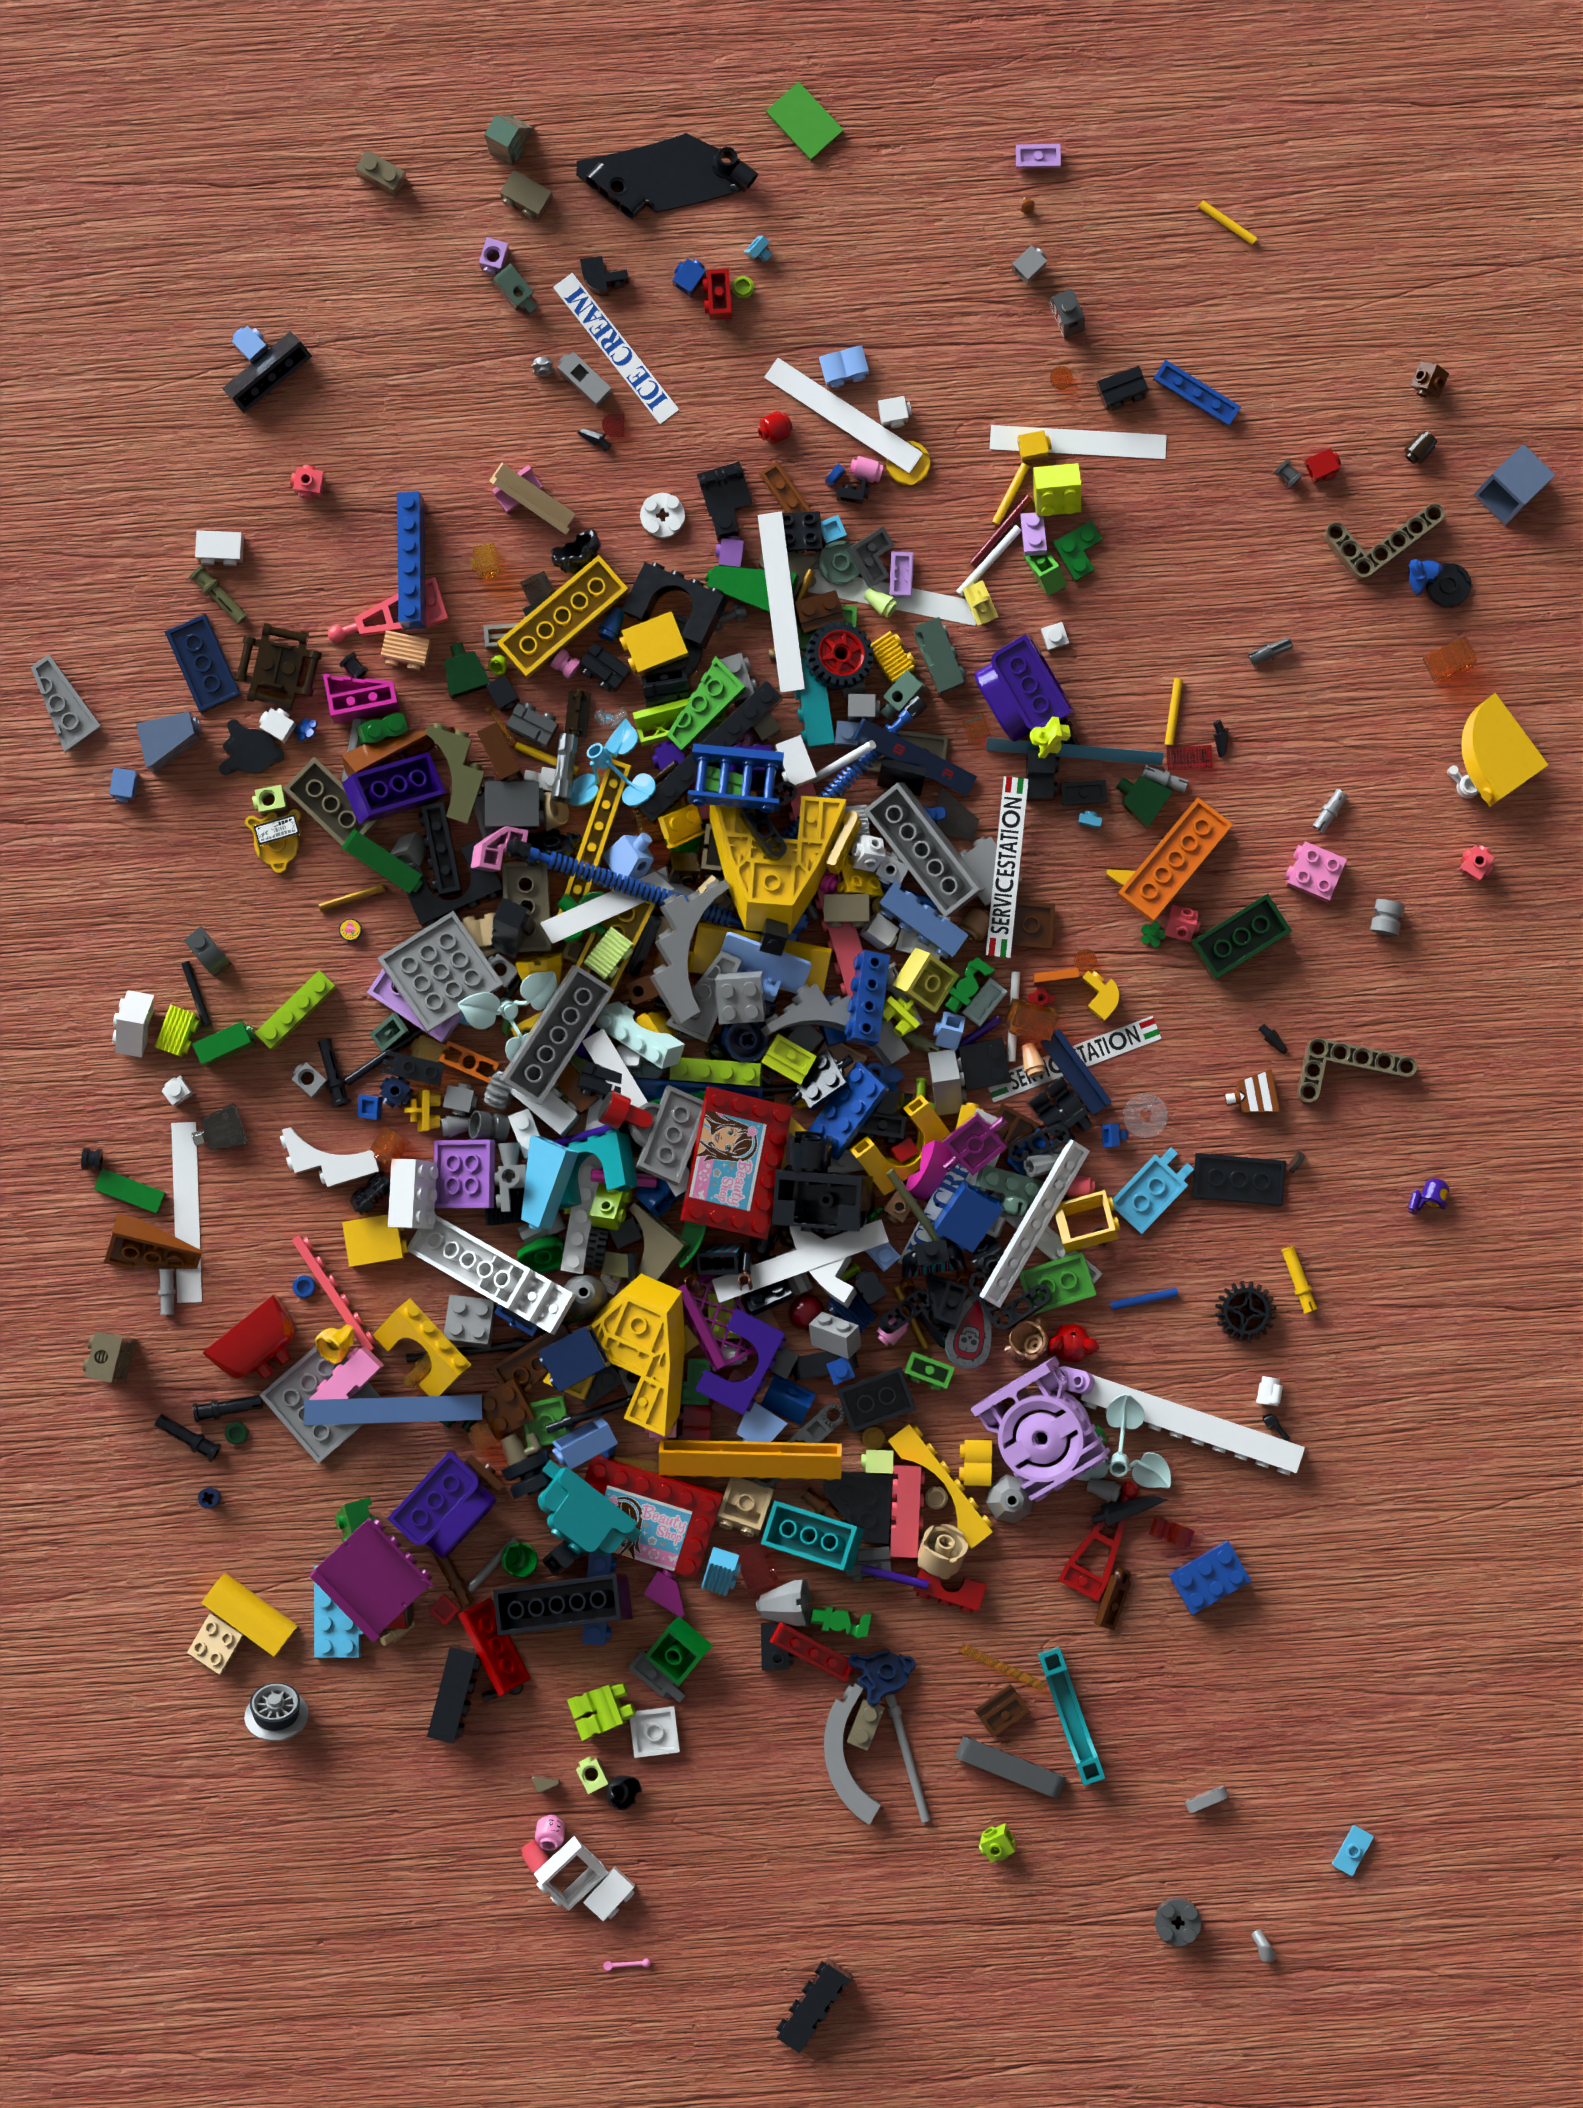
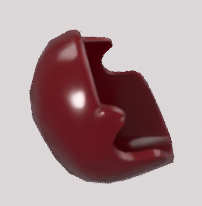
M803 1295L791 1303L788 1317L791 1324L797 1329L808 1331L809 1324L825 1310L822 1302L815 1296Z

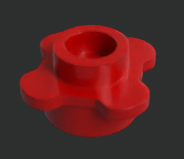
M1043 985L1038 986L1037 990L1034 993H1030L1027 997L1028 1001L1033 1003L1038 1012H1043L1048 1004H1053L1054 996L1050 995Z

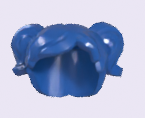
M1412 559L1408 565L1410 567L1409 582L1412 591L1416 595L1422 594L1428 582L1434 583L1438 574L1444 571L1442 565L1435 561Z

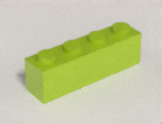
M318 970L255 1034L274 1051L337 987L323 972Z
M681 1057L679 1064L670 1066L669 1080L762 1086L764 1064Z

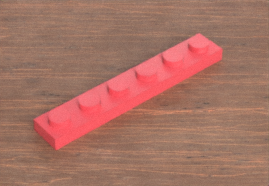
M300 1235L292 1239L291 1241L347 1325H351L354 1328V1335L362 1347L366 1346L370 1351L376 1349L374 1346L375 1338L370 1331H364L361 1326L364 1323L357 1312L352 1313L348 1307L351 1305V1302L344 1293L340 1295L336 1289L339 1284L333 1275L328 1276L324 1271L326 1265L320 1256L315 1257L311 1251L314 1247L307 1237L303 1239Z

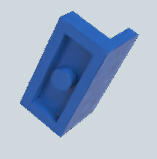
M775 1374L761 1406L801 1425L816 1393Z

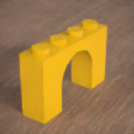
M921 1094L903 1108L917 1128L918 1137L915 1146L918 1152L901 1163L895 1159L884 1157L868 1136L849 1149L868 1176H873V1183L884 1196L896 1189L886 1175L887 1171L894 1169L902 1182L905 1181L907 1177L915 1174L920 1169L922 1147L934 1140L943 1143V1140L951 1134L929 1102Z
M410 1298L398 1307L373 1334L387 1351L397 1345L403 1338L413 1339L425 1348L430 1356L432 1367L430 1373L419 1386L428 1396H441L471 1366L470 1362Z

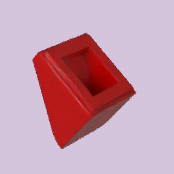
M908 1137L892 1147L888 1154L901 1163L915 1155L918 1149L911 1138Z

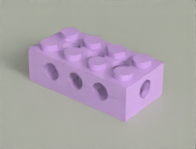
M382 969L367 993L425 1031L401 994L395 992L394 984ZM462 1012L428 1034L445 1044L464 1014Z

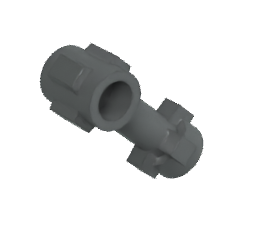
M734 605L733 611L722 614L714 632L723 628L722 623L737 619L738 622L744 621V618L748 617L744 605Z

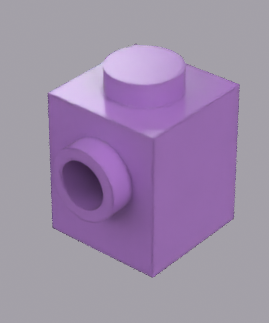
M727 536V539L722 538L721 544H717L715 557L719 558V566L742 567L744 541L740 540V537Z

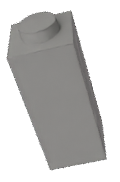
M574 352L570 355L565 354L559 360V373L596 408L612 394V388Z

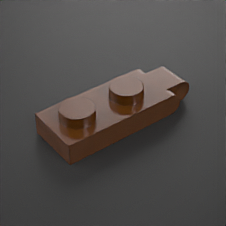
M1119 1567L1116 1569L1115 1574L1110 1577L1094 1624L1115 1630L1131 1585L1129 1581L1131 1572L1129 1570Z

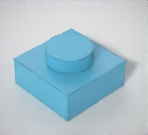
M839 515L821 521V533L826 545L847 537Z
M1085 811V814L1080 813L1077 824L1099 829L1102 818L1098 817V813Z

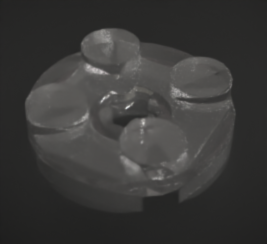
M1141 1093L1133 1096L1126 1103L1123 1110V1122L1126 1129L1132 1135L1139 1138H1151L1163 1131L1168 1120V1110L1165 1103L1158 1096ZM1141 1110L1151 1112L1149 1122L1140 1120Z

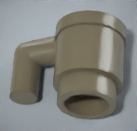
M535 1432L527 1435L531 1446L526 1449L516 1433L500 1440L501 1450L508 1466L523 1461L542 1450Z

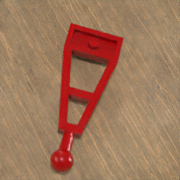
M1127 1481L1122 1485V1496L1119 1502L1134 1499L1138 1495L1139 1488L1135 1482ZM1126 1519L1118 1522L1113 1540L1099 1533L1104 1527L1105 1521L1097 1523L1067 1560L1057 1581L1098 1602L1109 1582ZM1094 1538L1111 1547L1102 1578L1074 1564Z

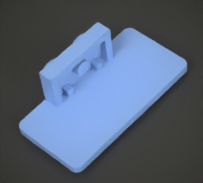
M732 932L726 934L721 950L742 959L737 973L763 971L765 1000L774 1003L779 988L797 994L796 990L804 986L812 966L810 961L783 952L782 956L759 951V942Z

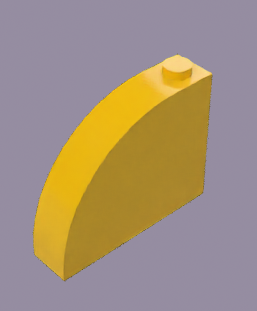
M1496 693L1482 702L1470 714L1462 734V756L1471 781L1481 794V797L1491 807L1547 767L1548 763Z

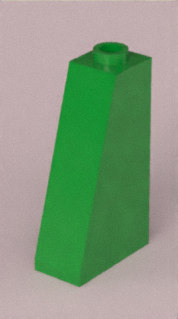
M714 565L713 570L710 569L708 571L705 582H707L706 586L709 589L712 587L724 592L723 595L770 613L765 570ZM790 572L793 594L800 577Z
M353 829L341 847L344 851L409 894L412 890L417 892L423 883L420 880L422 874L355 829Z

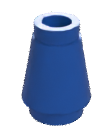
M613 607L612 611H610L598 627V635L604 640L614 642L615 638L619 637L625 615L622 609Z

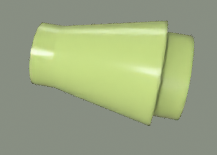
M869 588L863 597L881 616L890 617L898 605L894 597L876 591L873 588Z

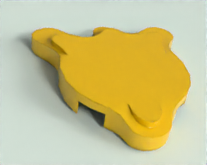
M293 809L286 817L295 815L298 825L302 815L300 811ZM270 812L263 819L248 816L245 819V824L254 835V847L258 857L270 865L274 872L284 873L287 870L288 864L295 858L298 852V835L295 834L259 845L254 826L277 820L278 816L274 812Z

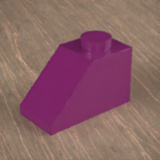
M666 1569L663 1572L658 1570L644 1595L683 1618L685 1611L678 1582L674 1580L676 1576Z

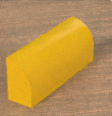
M226 1572L219 1578L201 1602V1604L273 1657L278 1655L298 1627V1625Z

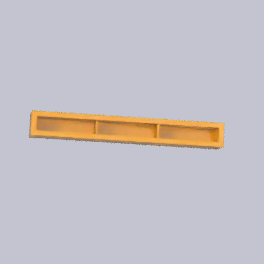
M660 1440L659 1475L669 1477L841 1479L842 1444Z

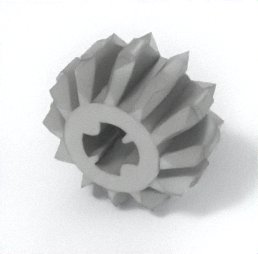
M497 1071L489 1081L484 1094V1102L492 1108L504 1110L512 1100L513 1094L510 1093L512 1087L499 1080L504 1072Z

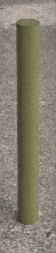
M890 1169L887 1171L886 1175L933 1241L943 1240L936 1234L935 1227L895 1170Z

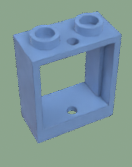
M598 1416L553 1441L555 1449L552 1452L562 1466L566 1465L571 1470L615 1446L618 1442L608 1423Z

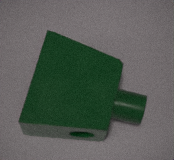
M462 642L450 646L453 658L444 660L450 698H457L485 689L486 685L491 682L475 651L466 653Z
M1141 776L1135 784L1123 777L1116 786V789L1126 795L1121 805L1146 829H1148L1173 792Z

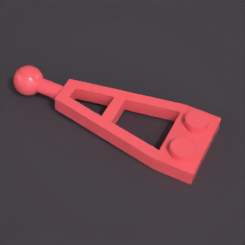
M436 577L425 580L427 628L449 621V617ZM398 593L354 617L356 623L345 627L339 625L330 627L328 638L334 643H340L346 635L358 631L361 636L382 634L386 630L391 632L404 631L399 622L394 623L390 610L391 607L398 604ZM383 612L387 624L365 627V621Z

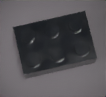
M901 1367L836 1390L852 1433L916 1410Z

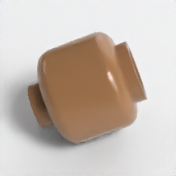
M972 908L962 919L960 927L969 935L968 940L972 942L982 941L988 935L990 918L988 910Z

